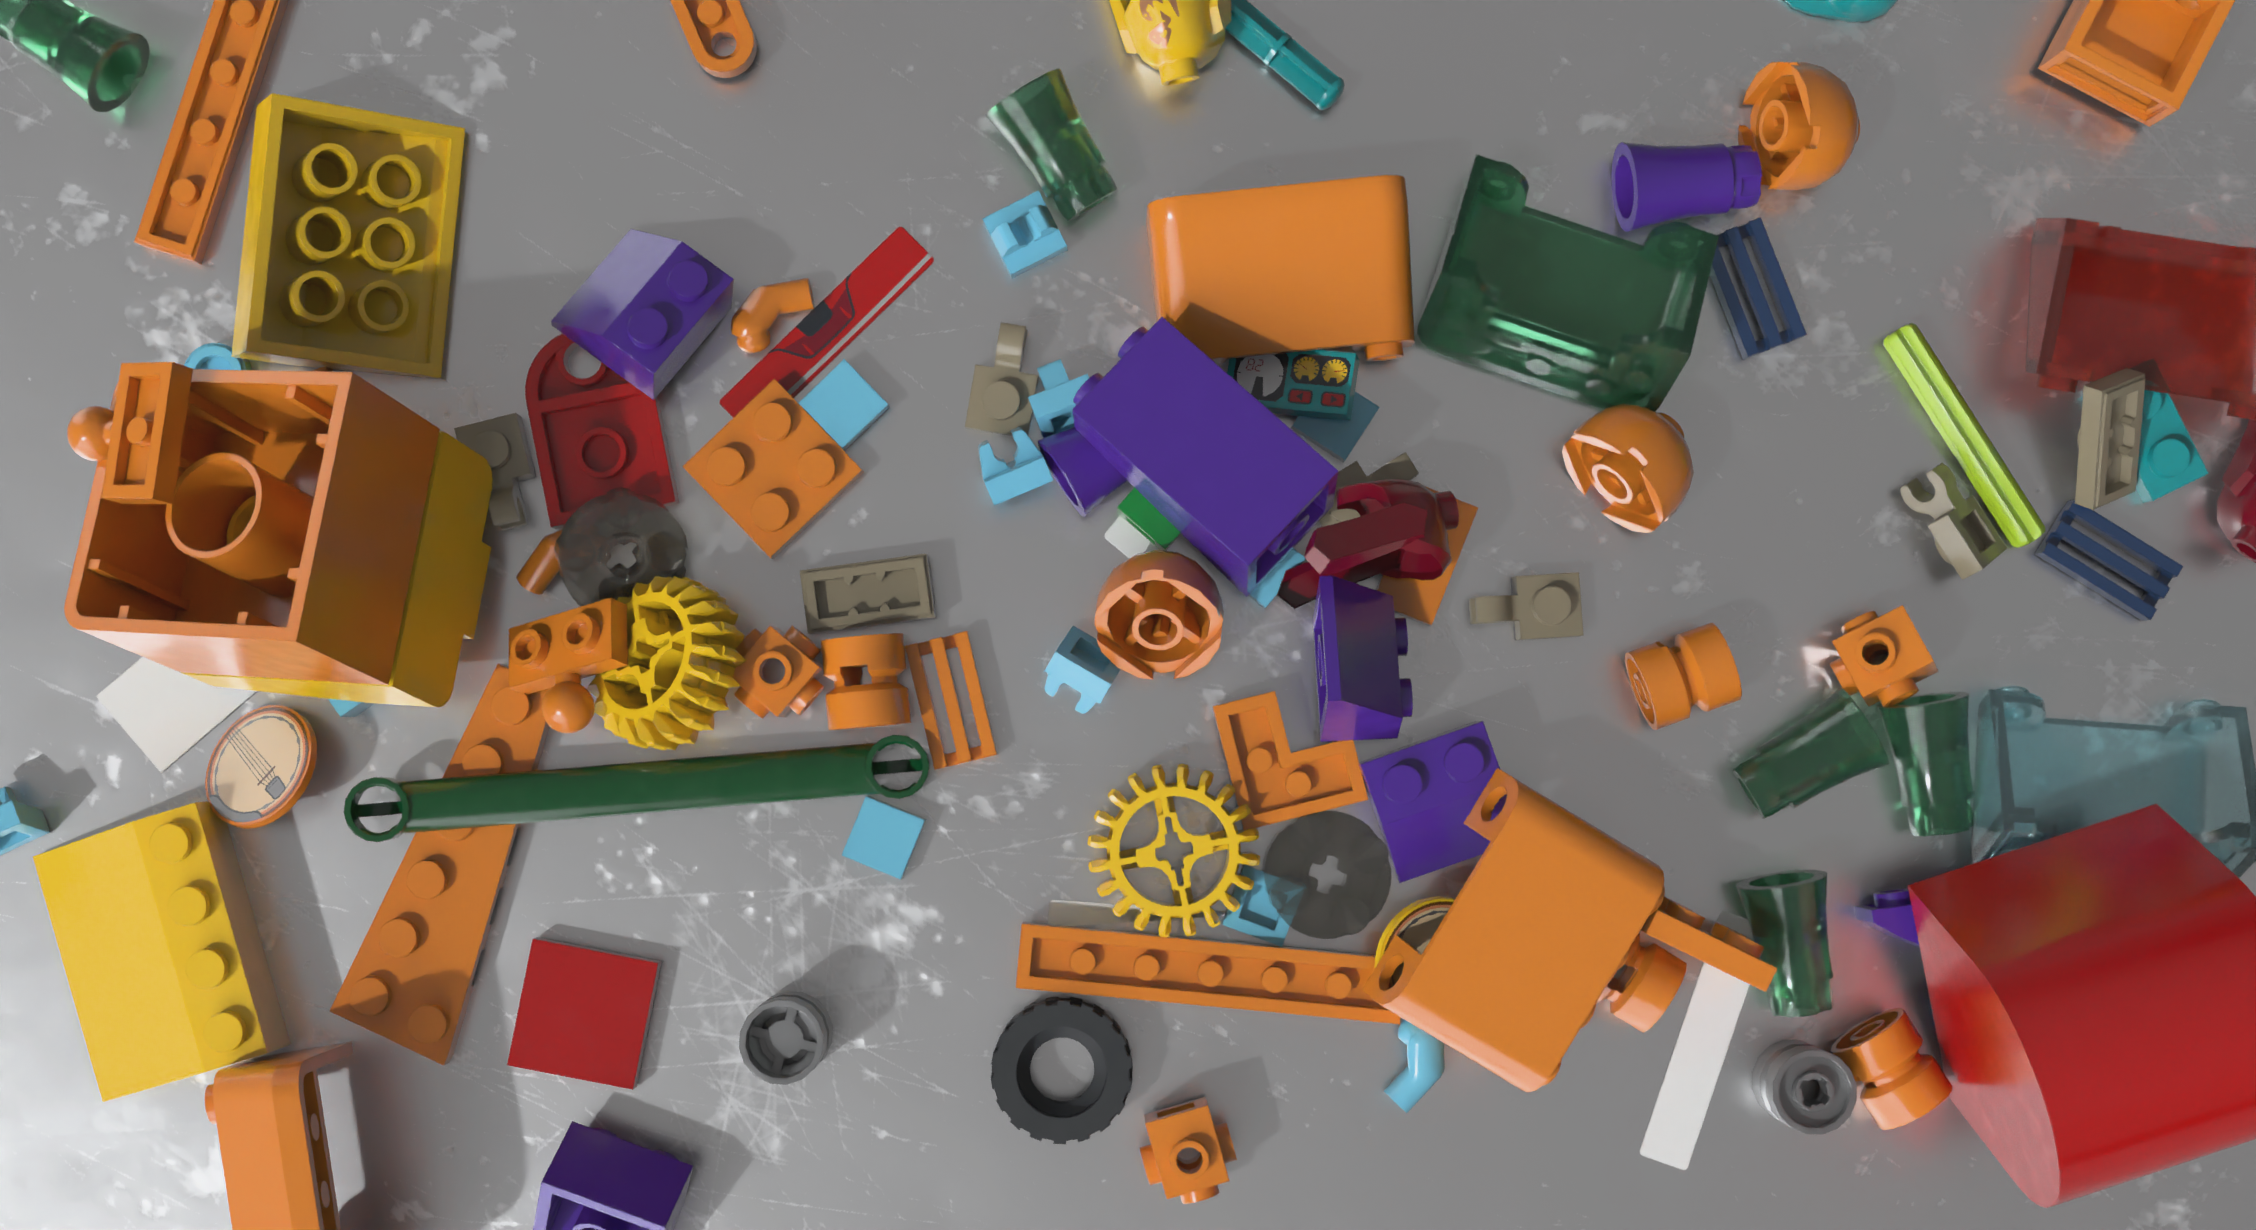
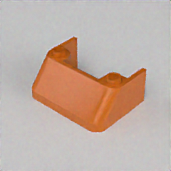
M352 1041L250 1058L218 1070L214 1078V1084L206 1087L205 1109L209 1121L212 1124H217L232 1230H341L317 1069L354 1054Z

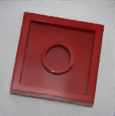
M540 937L533 938L507 1065L621 1088L635 1089L638 1084L662 961Z

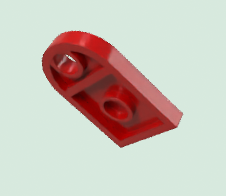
M563 333L550 340L538 352L531 363L526 378L525 398L551 528L560 529L582 521L594 522L680 504L658 396L654 400L602 362L599 370L589 378L574 377L569 369V357L579 345Z

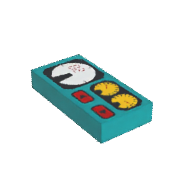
M1327 350L1229 359L1227 374L1272 413L1350 421L1360 359L1356 353Z

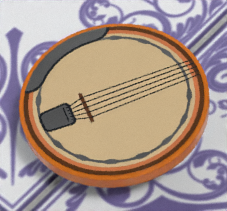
M268 705L248 712L228 728L214 748L205 778L207 800L210 801V807L217 817L235 827L252 829L276 821L296 804L312 778L317 760L316 736L309 721L300 713L286 706Z

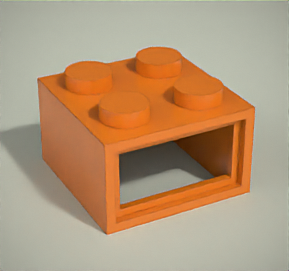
M2073 0L2038 69L2150 127L2179 110L2235 0Z

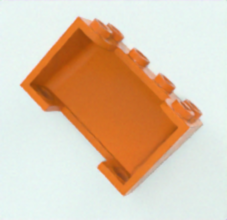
M1497 768L1464 821L1465 825L1489 840V845L1423 953L1405 939L1395 935L1362 990L1379 1005L1520 1090L1532 1092L1541 1086L1549 1084L1556 1077L1562 1058L1579 1030L1592 1018L1597 1000L1613 974L1625 964L1630 953V946L1648 917L1661 905L1665 895V880L1663 870L1658 864ZM1507 794L1503 809L1498 816L1491 820L1495 805L1500 798ZM1404 962L1399 980L1389 989L1390 979L1394 971Z

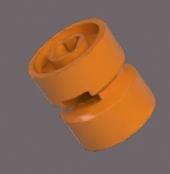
M1713 622L1677 634L1674 647L1669 648L1658 641L1625 653L1626 670L1631 688L1644 718L1653 730L1690 718L1693 705L1698 706L1705 712L1741 700V681L1734 658L1724 636Z
M903 633L861 635L821 640L823 674L834 681V689L825 695L828 730L911 723L909 691L906 686L898 683V675L907 669ZM863 667H868L872 684L861 685L860 680L863 675Z
M1638 933L1630 946V953L1625 962V968L1618 979L1614 977L1616 972L1613 974L1596 1004L1608 999L1610 1001V1013L1644 1033L1660 1019L1672 1002L1685 976L1687 963L1655 943L1642 947L1640 945V933Z
M1902 1008L1889 1009L1861 1022L1838 1038L1830 1050L1833 1055L1838 1056L1851 1069L1855 1081H1862L1864 1084L1860 1099L1877 1126L1882 1130L1906 1125L1927 1114L1950 1095L1953 1087L1934 1056L1919 1053L1923 1039Z

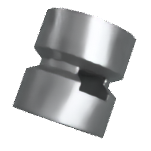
M786 991L771 996L747 1016L740 1030L739 1050L744 1064L755 1077L770 1084L787 1085L802 1080L825 1058L832 1044L833 1025L829 1013L816 998L803 992Z
M1783 1040L1769 1046L1757 1058L1752 1071V1090L1758 1104L1773 1118L1805 1134H1826L1838 1129L1851 1116L1857 1101V1084L1851 1069L1838 1056L1801 1040Z

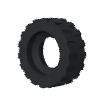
M1057 996L1028 1005L1007 1023L993 1052L991 1084L997 1096L996 1102L1001 1111H1005L1010 1117V1123L1018 1130L1022 1128L1029 1132L1031 1138L1042 1141L1043 1138L1053 1140V1144H1066V1141L1077 1139L1078 1142L1090 1139L1091 1134L1099 1130L1102 1132L1111 1125L1112 1119L1117 1114L1119 1115L1124 1108L1125 1101L1131 1090L1133 1071L1131 1049L1128 1040L1121 1031V1027L1114 1018L1111 1019L1104 1012V1009L1096 1004L1091 1005L1083 1002V999L1071 997L1070 999H1065ZM1070 1038L1078 1041L1088 1050L1094 1063L1092 1082L1082 1095L1073 1100L1055 1101L1049 1099L1037 1090L1032 1081L1030 1073L1032 1057L1042 1044L1051 1039Z

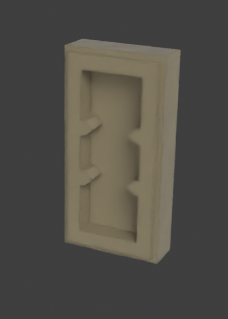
M2125 368L2084 385L2081 426L2077 435L2079 453L2075 504L2094 510L2136 491L2145 390L2144 373Z
M927 554L800 570L807 631L810 635L936 618Z

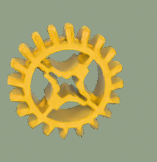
M655 576L651 583H636L633 588L632 597H618L617 601L627 605L628 666L595 675L587 689L596 697L594 713L602 717L604 728L612 731L614 735L627 739L629 744L645 749L652 747L659 750H676L679 744H695L699 731L714 730V713L716 711L729 710L725 697L730 688L740 686L733 676L735 668L746 661L736 651L745 635L735 626L738 614L726 605V598L720 596L716 590L703 586L702 583L687 577L681 579L676 576L673 578L670 576Z
M1179 764L1176 770V783H1165V772L1162 765H1154L1152 767L1154 786L1145 789L1141 778L1137 773H1133L1128 776V781L1136 795L1127 800L1116 789H1112L1108 793L1111 802L1121 808L1116 817L1106 811H1096L1094 819L1098 823L1111 828L1108 837L1099 834L1089 835L1087 843L1094 848H1107V858H1096L1090 861L1088 866L1090 872L1098 873L1110 870L1112 878L1102 882L1097 887V892L1101 897L1111 894L1116 889L1122 892L1124 896L1116 902L1112 910L1116 916L1121 917L1134 904L1140 908L1135 917L1134 928L1143 931L1148 924L1150 915L1160 916L1158 925L1159 935L1161 937H1169L1171 918L1182 917L1185 935L1193 936L1196 934V925L1192 915L1203 912L1207 923L1214 928L1220 924L1217 913L1211 907L1216 902L1221 900L1227 909L1232 912H1236L1240 908V903L1237 899L1227 892L1231 885L1234 883L1244 890L1252 889L1254 881L1237 872L1240 864L1249 866L1260 864V856L1258 854L1241 852V842H1251L1258 839L1259 831L1256 828L1238 831L1235 822L1246 818L1251 813V810L1247 804L1237 806L1231 811L1226 809L1223 804L1235 792V788L1230 784L1224 785L1215 797L1208 793L1207 790L1214 777L1212 772L1204 770L1199 777L1197 786L1187 784L1189 766L1187 764ZM1173 796L1190 798L1208 807L1218 818L1223 830L1211 833H1190L1184 830L1178 821ZM1154 800L1158 820V830L1155 837L1144 845L1119 851L1121 836L1129 819L1138 809ZM1167 816L1170 817L1172 830L1176 832L1181 842H1191L1192 851L1182 855L1183 865L1180 866L1181 883L1177 882L1175 869L1171 867L1168 859L1157 858L1155 855V849L1165 845V834H1167L1165 818ZM1227 849L1226 861L1219 878L1206 892L1193 899L1190 882V870L1193 863L1202 856ZM1137 867H1156L1162 870L1170 880L1174 903L1162 902L1146 896L1130 882L1124 870Z

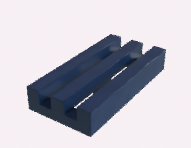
M1761 217L1749 221L1742 226L1725 230L1721 234L1704 238L1697 243L1743 360L1807 335ZM1748 238L1784 331H1778L1743 239ZM1728 246L1763 334V339L1758 341L1754 339L1719 250L1722 247Z
M2075 499L2066 502L2035 555L2142 621L2152 619L2157 611L2155 608L2156 603L2159 599L2165 598L2170 589L2167 585L2172 578L2179 575L2183 568L2178 562L2094 510L2075 504ZM2074 520L2156 571V574L2152 577L2070 526L2072 521ZM2061 539L2144 589L2145 592L2142 597L2138 598L2059 549L2057 546Z

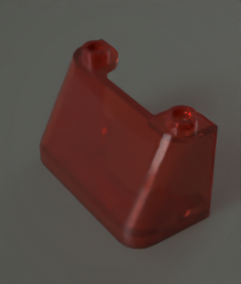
M2036 218L2030 249L2025 372L2038 374L2036 387L2076 393L2078 380L2093 382L2128 368L2145 374V390L2229 403L2227 416L2256 420V248L2236 247L2123 230L2121 227L2099 226V222L2073 218Z

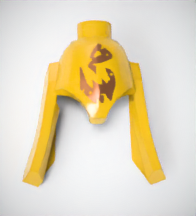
M1109 0L1126 53H1138L1143 62L1155 70H1159L1163 86L1180 85L1197 80L1199 78L1198 69L1216 58L1225 41V28L1231 22V0Z

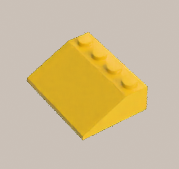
M271 93L260 102L256 108L231 357L314 368L326 366L336 370L441 378L465 128Z
M210 801L195 802L138 819L33 856L103 1102L218 1069L291 1045L227 822L221 820L212 811Z

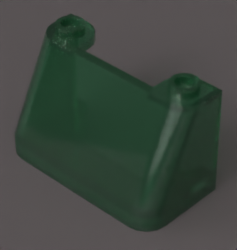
M1476 154L1417 327V335L1420 341L1429 349L1439 354L1602 409L1627 404L1656 411L1661 406L1691 355L1719 236L1694 228L1687 223L1672 222L1655 227L1648 234L1643 245L1530 208L1525 206L1529 191L1526 177L1506 162L1495 161Z

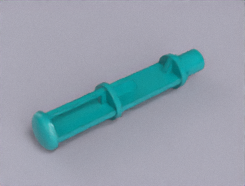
M1231 0V22L1225 28L1227 32L1260 58L1266 66L1272 68L1309 99L1319 110L1328 109L1337 102L1345 86L1344 80L1341 77L1335 75L1292 39V36L1285 33L1247 0Z

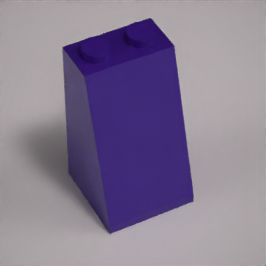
M1161 317L1149 330L1145 327H1140L1128 337L1118 352V357L1121 359L1104 377L1100 373H1096L1080 387L1073 399V402L1076 404L1072 409L1075 429L1239 591L1248 597L1333 507L1338 470L1166 319Z

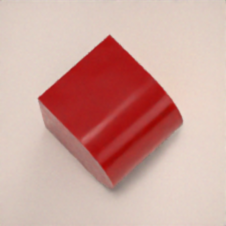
M2157 803L1908 885L1943 1069L1953 1086L1949 1098L2016 1185L2035 1204L2049 1208L2256 1139V896L2229 868Z

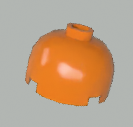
M1771 62L1756 74L1746 91L1742 105H1753L1750 114L1751 129L1745 125H1739L1738 144L1751 146L1753 151H1757L1762 170L1761 185H1768V189L1775 190L1815 188L1841 171L1852 154L1860 134V120L1856 103L1844 81L1822 66L1804 62Z
M1621 404L1596 413L1574 431L1571 439L1564 444L1562 450L1566 469L1576 487L1586 495L1592 484L1612 504L1601 511L1605 516L1631 531L1642 533L1654 531L1677 511L1686 498L1694 473L1690 450L1684 440V432L1681 426L1665 413H1657L1648 408L1635 405Z
M1164 550L1138 553L1114 568L1102 585L1097 599L1094 622L1098 632L1097 642L1101 652L1117 668L1138 678L1153 680L1154 672L1167 673L1175 671L1174 679L1186 677L1206 666L1220 648L1224 610L1216 582L1195 560L1178 552Z

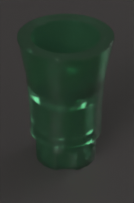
M0 0V36L13 43L14 48L19 53L36 62L70 87L93 110L108 112L117 108L131 96L144 76L149 61V44L143 35L109 23L79 8L68 0Z
M1060 68L1047 72L1022 86L996 104L986 114V118L1011 144L1033 174L1047 199L1053 197L1059 211L1067 221H1071L1088 212L1118 191L1113 178L1103 166L1106 160L1091 137L1072 99Z
M1840 687L1811 713L1778 736L1757 747V754L1750 756V759L1741 763L1732 771L1751 804L1762 819L1781 809L1785 810L1789 805L1794 809L1818 794L1851 778L1889 765V759L1880 739L1864 713L1852 697Z
M1941 692L1916 695L1899 704L1884 708L1881 703L1878 704L1877 708L1889 739L1897 772L1902 806L1907 807L1911 834L1927 837L1949 835L1970 830V827H1973V811L1970 799L1974 798L1968 742L1969 693Z
M1821 870L1782 871L1751 877L1737 883L1736 887L1749 921L1753 941L1764 946L1760 958L1778 968L1767 989L1768 1003L1772 1015L1794 1018L1816 1015L1820 1012L1831 1010L1834 1003L1830 979L1834 975L1829 950L1826 912L1827 872Z

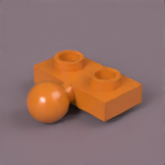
M175 362L121 363L114 412L105 407L90 406L81 409L71 418L67 428V438L72 449L78 455L88 460L102 461L107 459L102 499L121 504L174 503L193 368Z
M611 597L509 628V689L528 695L550 688L542 701V714L547 724L552 729L561 733H575L584 729L593 718L595 704L591 693L581 685V679L628 666L627 605Z

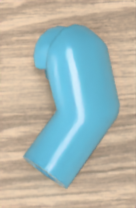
M1403 1020L1399 1026L1398 1037L1407 1045L1408 1065L1389 1084L1384 1092L1408 1113L1440 1079L1445 1070L1444 1043Z

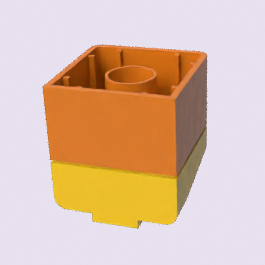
M193 369L173 504H121L102 499L107 459L97 462L64 605L65 617L72 627L216 687L376 704L442 707L448 702L454 687L463 639L474 640L491 547L482 542L493 484L491 467L483 456L446 432L440 431V428L353 372ZM118 383L115 387L110 406V410H112L113 412L115 408Z

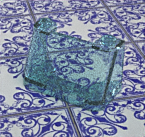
M2007 686L1996 690L1989 689L1980 702L1977 720L1970 846L1971 864L2156 803L2238 878L2256 861V768L2246 707L2221 706L2218 702L2207 699L2194 700L2184 704L2180 711L2172 715L2163 726L2045 718V703L2042 698L2019 686Z

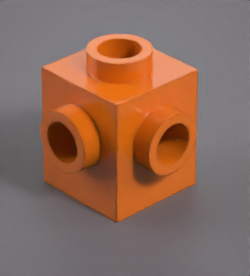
M1903 605L1878 617L1876 611H1870L1850 620L1841 627L1843 636L1832 641L1841 657L1829 663L1847 697L1860 692L1868 707L1879 701L1883 708L1899 704L1919 691L1915 683L1939 672ZM1881 654L1888 655L1883 663L1878 665L1871 664L1876 656Z
M793 625L786 633L780 628L769 626L763 634L755 628L736 648V651L746 661L735 668L733 678L740 684V687L734 695L762 719L769 711L777 717L787 718L792 711L800 716L815 701L825 687L818 681L823 675V665L815 659L821 649ZM771 659L780 660L785 667L783 679L775 684L768 683L762 673L763 667Z
M1206 1097L1144 1114L1145 1125L1151 1144L1139 1148L1149 1184L1153 1185L1162 1182L1166 1198L1170 1199L1180 1196L1183 1204L1203 1201L1219 1194L1218 1184L1230 1181L1225 1163L1235 1161L1237 1157L1227 1123L1213 1124ZM1188 1147L1199 1151L1196 1157L1189 1160L1178 1156L1182 1149Z

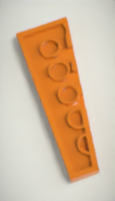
M498 663L442 778L537 771L550 728L542 714V701L550 688L528 695L509 689V666ZM521 824L416 832L332 1004L330 1012L443 1066L450 1063L474 987L471 984L481 950L485 949L491 929L489 923L499 889L503 888L509 865H507L513 841L517 828L521 827Z

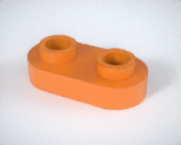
M670 0L693 55L706 72L720 78H731L742 74L751 66L756 56L757 42L740 0ZM723 38H732L736 41L734 52L728 56H719L715 53L716 44Z

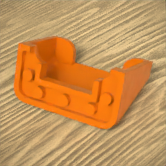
M1378 175L1181 195L1158 199L1147 205L1146 226L1156 322L1161 317L1166 319L1217 365L1226 362V359L1349 346H1352V349L1355 351H1365L1366 361H1385L1403 357V348L1412 347L1415 343L1406 181L1403 176Z

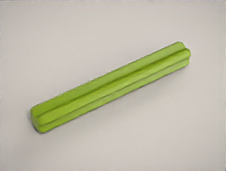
M1909 323L1889 334L1883 340L1884 347L2011 546L2015 548L2026 546L2038 539L2045 532V525L1918 326L1914 323Z

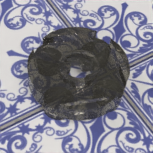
M620 487L610 490L605 495L595 497L578 508L563 527L561 535L556 540L554 552L558 560L560 577L565 587L577 604L584 606L610 597L615 600L618 597H632L633 588L636 583H651L655 576H670L672 578L676 576L682 579L686 573V568L684 567L686 559L685 547L687 549L688 547L686 535L682 527L662 503L650 496L637 494L631 489ZM629 542L637 545L632 551L636 559L632 566L627 568L621 563L616 564L612 568L607 566V562L612 557L609 551L619 543L626 545Z
M1326 810L1298 817L1279 830L1267 847L1262 871L1264 872V887L1268 894L1269 902L1287 925L1307 936L1320 939H1335L1359 933L1379 914L1389 895L1392 874L1387 846L1377 837L1369 825L1346 813ZM1327 856H1333L1338 860L1336 869L1344 873V878L1341 885L1332 884L1327 893H1321L1317 890L1318 880L1315 877L1309 876L1310 868L1313 863L1323 865Z

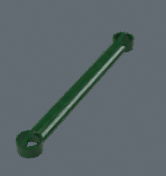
M892 735L882 738L877 743L415 781L400 782L394 778L373 777L362 780L351 789L345 799L344 816L348 827L355 835L366 841L383 842L398 838L403 833L872 794H882L888 798L901 799L913 795L923 787L928 778L930 763L926 751L919 742L908 736ZM895 743L905 744L912 749L915 748L921 756L918 759L873 762L878 751L880 752L886 746ZM922 771V775L917 783L914 782L908 788L901 790L889 789L884 785H880L874 776ZM374 786L386 787L395 791L401 801L358 805L363 793ZM402 814L398 825L382 833H374L366 829L359 817Z

